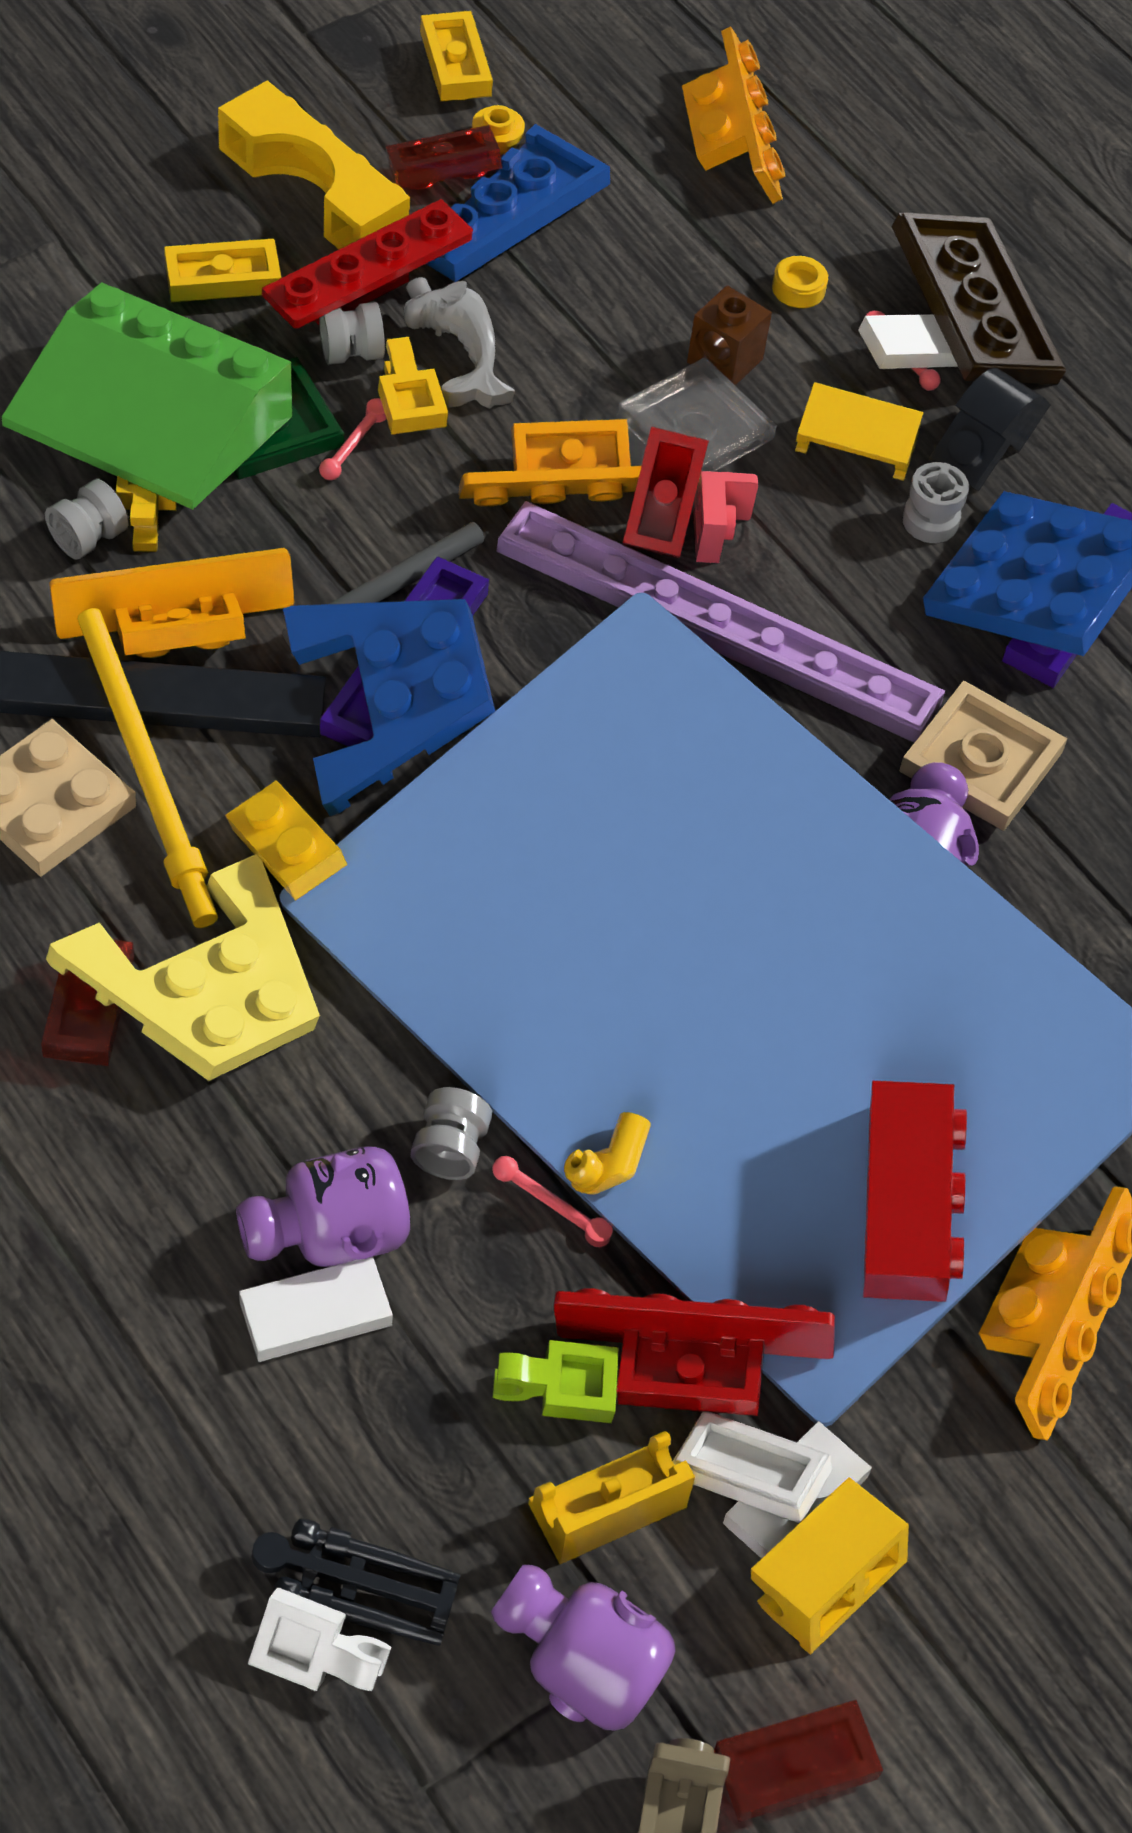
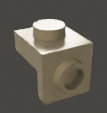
M677 1738L671 1740L669 1744L656 1743L648 1766L637 1833H717L723 1786L728 1776L730 1758L725 1755L715 1754L712 1746L694 1739Z

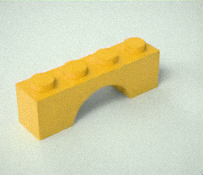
M268 80L218 107L219 149L253 178L271 174L297 176L311 181L326 193L324 196V237L336 248L341 249L409 215L410 197L398 184L388 180L372 167L363 155L355 153L338 139L330 128L316 121L292 97L286 96Z

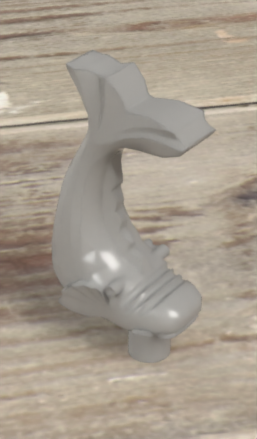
M419 277L411 280L406 286L411 299L406 302L404 307L405 324L412 329H419L420 327L422 329L425 327L428 329L433 328V330H436V336H441L445 332L456 335L458 340L463 343L464 349L469 352L468 357L475 365V369L472 372L450 379L442 385L441 391L446 406L451 408L477 400L482 406L490 409L494 405L512 403L515 390L501 382L493 373L495 360L494 328L487 307L480 295L472 289L466 288V281L454 282L443 289L432 291L425 278Z

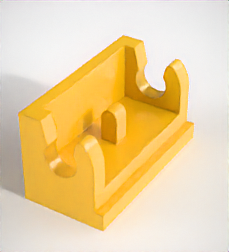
M814 382L797 433L796 442L798 443L795 451L806 454L810 442L893 464L895 465L893 478L904 481L917 442L923 412Z
M663 1431L650 1437L649 1444L646 1447L557 1486H554L552 1482H547L535 1488L534 1496L529 1498L528 1504L559 1564H563L687 1508L695 1476L686 1460L674 1465L669 1453L671 1437L668 1432Z
M848 1477L751 1568V1580L765 1593L757 1600L758 1604L776 1623L798 1640L800 1646L811 1655L907 1562L909 1524Z

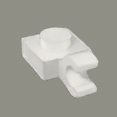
M277 1587L269 1598L248 1664L314 1691L319 1689L326 1673L336 1676L354 1687L372 1691L377 1676L383 1674L391 1646L368 1636L341 1635L340 1631L346 1616L345 1613Z

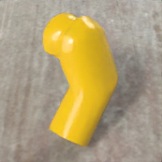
M623 1112L619 1114L608 1148L597 1152L591 1150L582 1152L579 1149L572 1152L564 1164L565 1176L571 1181L572 1187L578 1192L596 1195L630 1180L636 1173L651 1127L650 1121L638 1114Z

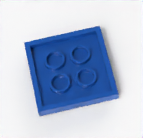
M1003 491L923 597L925 614L930 617L1084 656L1132 589V521Z

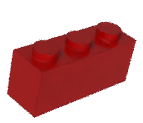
M872 1080L869 1112L863 1298L946 1302L950 1279L963 1278L964 1237H951L952 1214H964L966 1178L965 1173L953 1172V1150H965L967 1110L954 1109V1084Z

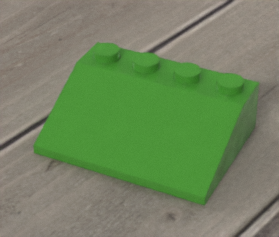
M101 282L66 312L3 413L2 426L193 510L292 417L291 361Z

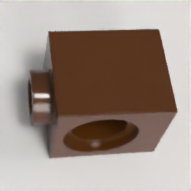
M725 286L694 315L687 363L732 389L763 360L772 312L730 286Z

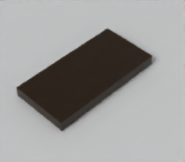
M899 212L891 227L964 380L975 381L987 370L998 368L1020 383L1059 384L1066 369L991 219Z

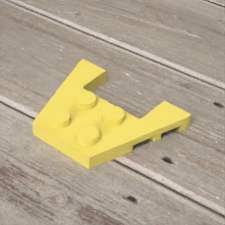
M257 854L212 873L207 884L209 894L234 924L235 929L139 971L134 968L99 922L51 943L46 957L47 962L63 976L68 971H71L97 990L95 999L103 1005L109 1006L115 1003L144 1024L142 1028L143 1034L208 1081L313 1031L320 1015L263 861Z

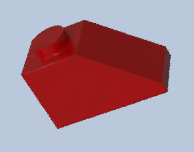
M651 426L623 545L680 558L709 440Z

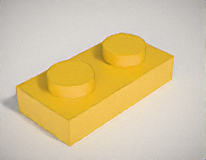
M462 11L421 15L420 33L440 101L492 97L493 79L472 12Z
M274 239L164 247L165 268L171 302L262 295L263 287L282 278Z
M277 780L225 815L236 835L254 855L257 854L260 857L264 866L295 901L348 865L341 849Z

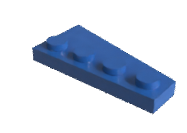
M534 124L525 133L526 143L519 150L511 147L500 158V169L490 179L482 176L471 187V198L465 204H454L451 207L473 229L472 240L426 264L452 281L457 282L610 185V166Z

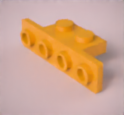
M730 26L721 31L728 64L682 85L695 151L705 171L749 152L754 175L772 204L783 200L779 179L785 177V171L776 150L770 146V143L776 141L777 137L769 116L765 111H762V107L768 105L767 95L761 81L753 73L760 69V65L751 43L748 40L741 43Z
M627 419L513 423L511 436L514 471L464 473L459 484V498H474V504L478 506H497L507 503L509 501L508 497L531 496L533 503L551 504L564 501L568 494H588L589 500L603 502L620 499L623 497V492H635L641 466H631Z
M285 548L52 579L49 583L55 630L60 639L84 636L77 618L81 612L96 608L101 611L108 632L118 631L125 656L136 654L143 658L160 657L167 654L171 649L196 646L201 649L222 648L228 645L230 641L246 639L243 614L293 606L295 602L291 557Z
M1115 1186L1112 1188L1090 1236L1035 1228L1023 1239L979 1331V1335L987 1350L1033 1358L1015 1397V1403L1033 1438L1047 1441L1058 1418H1062L1067 1413L1071 1403L1072 1387L1083 1363L1089 1361L1094 1354L1097 1332L1108 1308L1113 1307L1119 1298L1121 1279L1132 1257V1197L1128 1188Z

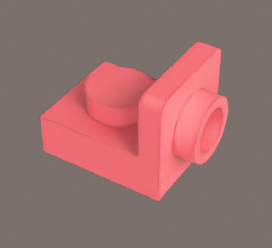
M701 471L693 508L696 562L719 563L724 540H733L736 520L748 521L751 519L758 490L757 475Z

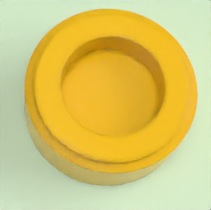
M787 257L780 261L775 268L772 290L776 298L788 306L795 308L813 307L819 304L825 296L828 273L821 263L810 257Z

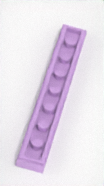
M527 501L524 502L498 538V553L616 607H620L637 593H647L717 653L914 743L930 724L942 704L945 694L943 689Z

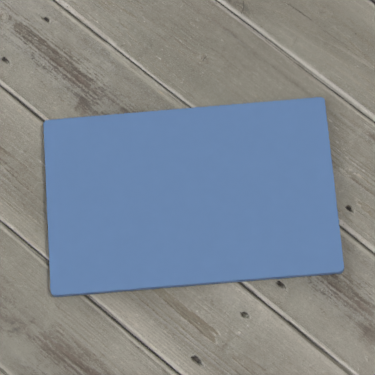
M637 593L628 599L340 841L337 846L341 849L348 864L296 901L285 888L280 894L283 909L471 1092L485 1100L493 1113L598 1215L604 1218L687 1301L714 1303L722 1299H734L742 1301L749 1306L784 1308L789 1305H806L821 1312L833 1313L835 1315V1344L832 1359L764 1354L762 1373L814 1424L819 1421L825 1427L832 1425L1132 1135V1007L647 593ZM872 1080L954 1084V1109L967 1110L965 1150H953V1172L965 1173L966 1178L964 1214H952L951 1237H964L963 1278L950 1279L946 1302L863 1298L869 1112ZM623 1112L635 1113L650 1121L651 1127L636 1173L630 1180L596 1195L581 1193L572 1187L571 1181L566 1178L564 1173L565 1161L572 1152L577 1149L582 1152L585 1150L597 1152L608 1148L619 1114Z

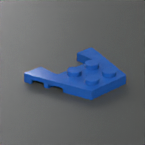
M465 599L298 605L283 608L291 652L299 665L355 647L374 735L371 740L313 758L322 805L329 816L339 814L350 807L348 799L374 782L380 780L384 785L393 779L392 770L423 750L430 755L495 712L472 612Z

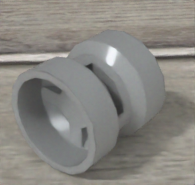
M377 302L359 304L355 310L343 311L337 308L319 318L322 349L327 365L345 363L351 356H361L366 361L384 358V328Z
M941 462L927 463L916 470L910 485V497L905 504L903 512V525L909 534L927 543L945 542L955 535L961 520V509L966 502L969 492V482L965 474L957 467Z
M100 479L92 480L82 486L77 493V499L71 501L62 499L48 507L45 511V520L51 535L59 547L73 559H81L94 551L97 541L101 537L113 539L126 531L129 526L128 516L120 498L107 483Z
M452 1087L435 1089L430 1093L424 1110V1119L427 1125L416 1133L411 1148L410 1157L414 1163L423 1171L448 1180H462L472 1176L480 1156L477 1141L487 1134L493 1111L491 1107L480 1096L467 1090Z

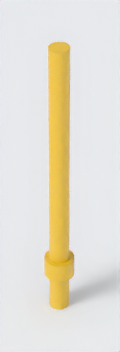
M96 608L87 609L81 612L77 619L167 853L163 863L171 885L181 890L194 926L196 928L208 927L218 920V915L204 881L208 875L200 850L190 845L101 611Z

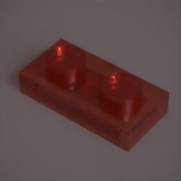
M490 125L386 146L388 164L395 183L402 189H425L431 187L437 181L457 177L464 179L479 178L488 171L502 168L500 148Z
M113 940L130 963L133 964V942ZM68 971L64 976L59 973L41 1042L43 1057L109 1066L122 1008L115 1003L105 1006L96 1000L97 990L71 971Z
M857 1700L719 1740L714 1748L715 1754L725 1755L730 1758L729 1772L725 1785L738 1822L878 1780L883 1771Z

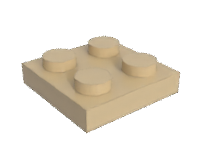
M963 680L904 755L899 771L912 778L922 766L933 762L945 763L957 768L964 775L969 790L966 803L962 808L1004 831L1063 753L1067 738Z
M53 719L0 755V840L40 877L136 807L135 791Z

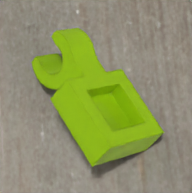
M549 1340L545 1359L529 1357L519 1353H499L498 1369H495L492 1398L503 1401H523L532 1397L542 1396V1416L612 1423L616 1412L619 1348Z

